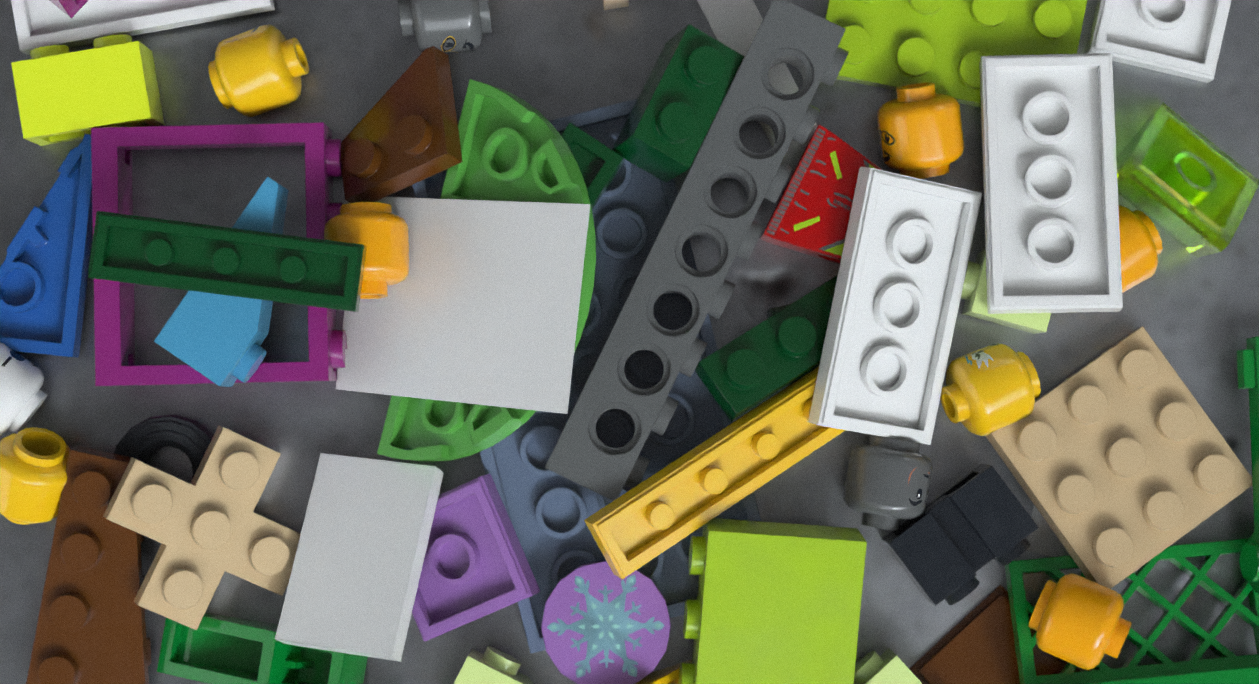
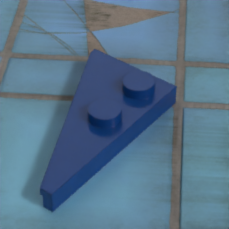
M84 134L83 140L78 147L70 150L57 170L61 174L39 207L34 206L8 246L5 261L0 266V342L13 351L79 358L93 236L91 134Z

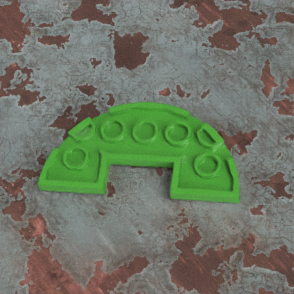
M470 79L458 124L463 162L447 169L440 199L590 204L575 341L576 350L589 313L596 266V236L593 212L587 187L578 163L556 128L536 108L504 89ZM391 395L377 454L394 459L426 462L449 461L471 456L492 447L511 435L527 422L536 411Z

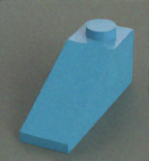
M267 176L232 228L283 234L289 190ZM188 291L154 342L218 386L232 387L237 379L246 383L266 356L267 351L260 347V345L269 333L273 302Z

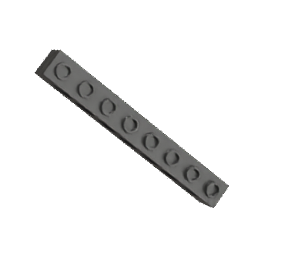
M772 0L545 468L612 501L619 497L622 489L628 492L640 484L650 463V459L640 455L650 431L663 436L679 403L678 400L668 396L679 372L691 378L707 345V342L697 338L707 314L717 319L721 317L736 284L726 280L725 277L736 256L748 261L764 228L763 225L753 221L764 198L776 203L792 171V167L781 163L791 141L794 140L804 145L821 111L810 105V102L820 82L831 87L833 86L847 58L849 51L838 47L846 30L845 28L787 0ZM781 63L793 65L802 75V88L793 94L777 92L769 83V69ZM750 121L766 123L774 132V147L763 153L749 151L741 143L739 137L740 128ZM723 178H732L739 181L747 193L746 205L734 212H726L719 209L711 198V187L715 182ZM701 235L715 242L719 250V259L713 268L698 271L685 263L682 256V246L689 238ZM676 293L688 301L691 308V317L684 327L677 330H669L659 325L653 314V306L657 299L664 294ZM638 351L654 353L660 359L663 366V374L660 381L648 389H640L633 386L625 376L626 361L632 354ZM610 409L624 410L632 417L635 424V432L632 439L620 447L606 445L597 434L596 426L599 417Z

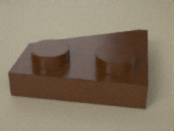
M435 46L425 49L342 140V178L346 201L350 203L376 202L463 162L448 54Z

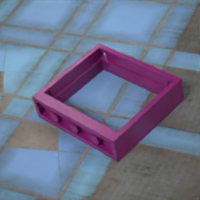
M324 122L91 128L93 235L97 211L133 215L132 150L305 146L306 237L324 240L325 224L329 219L340 214V206L343 205L342 202H334L333 177H342L341 139H332V130ZM94 279L95 386L215 384L188 364L136 366L134 284ZM308 306L309 362L261 363L246 383L337 381V368H345V349L348 348L346 331L336 330V310ZM238 379L235 381V383H243Z

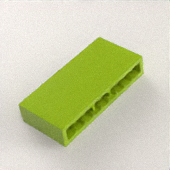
M713 518L704 524L703 535H692L690 540L689 575H699L697 600L686 599L683 637L684 639H694L692 663L681 662L678 684H854L867 541L858 528Z

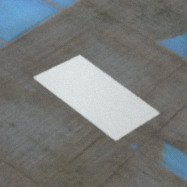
M384 197L376 201L390 204L392 206V214L402 217L408 225L409 276L398 284L388 286L387 297L360 299L358 312L344 311L342 330L346 331L348 349H345V368H338L336 389L568 414L590 204Z

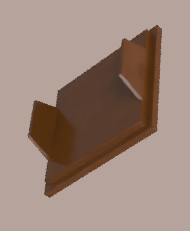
M1001 584L909 668L922 684H1020L1009 596ZM1030 628L1031 634L1036 631ZM1037 644L1033 647L1036 676L1059 674L1068 663L1042 651ZM1078 668L1074 670V672H1081Z

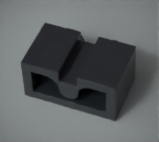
M981 463L928 503L925 513L920 518L904 521L900 525L899 531H891L881 540L926 600L936 606L945 599L948 605H953L978 587L980 582L975 577L977 575L975 572L993 559L1002 567L1018 558L1031 545L1026 537L1039 527L993 466Z

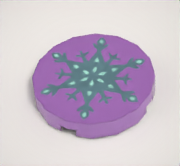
M606 560L582 564L560 579L546 600L541 625L547 654L560 673L577 684H636L652 673L667 650L671 628L665 597L652 579L638 569L624 579H621L613 574Z

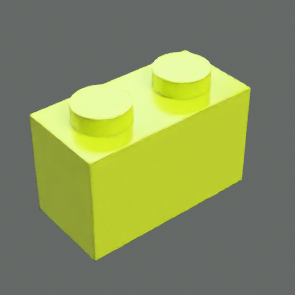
M118 34L94 39L93 49L69 52V47L65 45L44 46L31 50V59L11 62L23 139L44 146L83 139L84 134H91V128L165 125L153 51L139 41L132 42L131 35Z

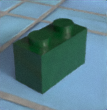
M688 24L665 43L612 150L624 157L625 160L664 182L670 181L689 169L745 56Z

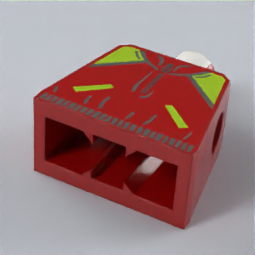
M818 125L760 239L770 244L840 265L859 168L882 169L830 130Z

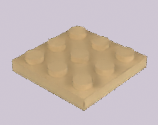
M1143 326L1134 330L1037 399L1030 416L985 436L1084 576L1110 589L1253 486L1252 477Z

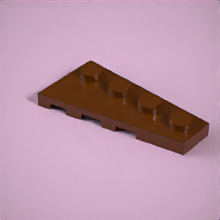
M80 445L69 450L65 471L67 481L61 493L26 684H149L148 666L152 661L150 637H146L145 608L138 606L134 602L146 576L143 575L141 554V543L144 541V535L103 517L131 457Z

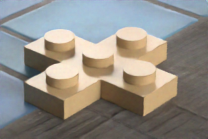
M218 425L191 483L131 457L103 517L161 543L134 599L138 606L197 630L225 571L283 596L289 583L301 533L254 512L281 455L280 453Z

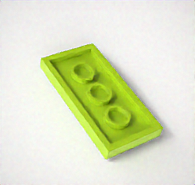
M828 0L824 19L846 29L838 47L849 51L836 79L894 91L902 85L932 82L935 83L936 94H947L954 97L960 104L981 108L979 64L981 56L1077 54L1087 0Z

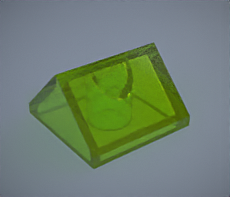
M1164 102L1152 113L1116 158L1118 194L1136 209L1145 213L1153 223L1196 258L1222 252L1230 244L1259 186V180Z

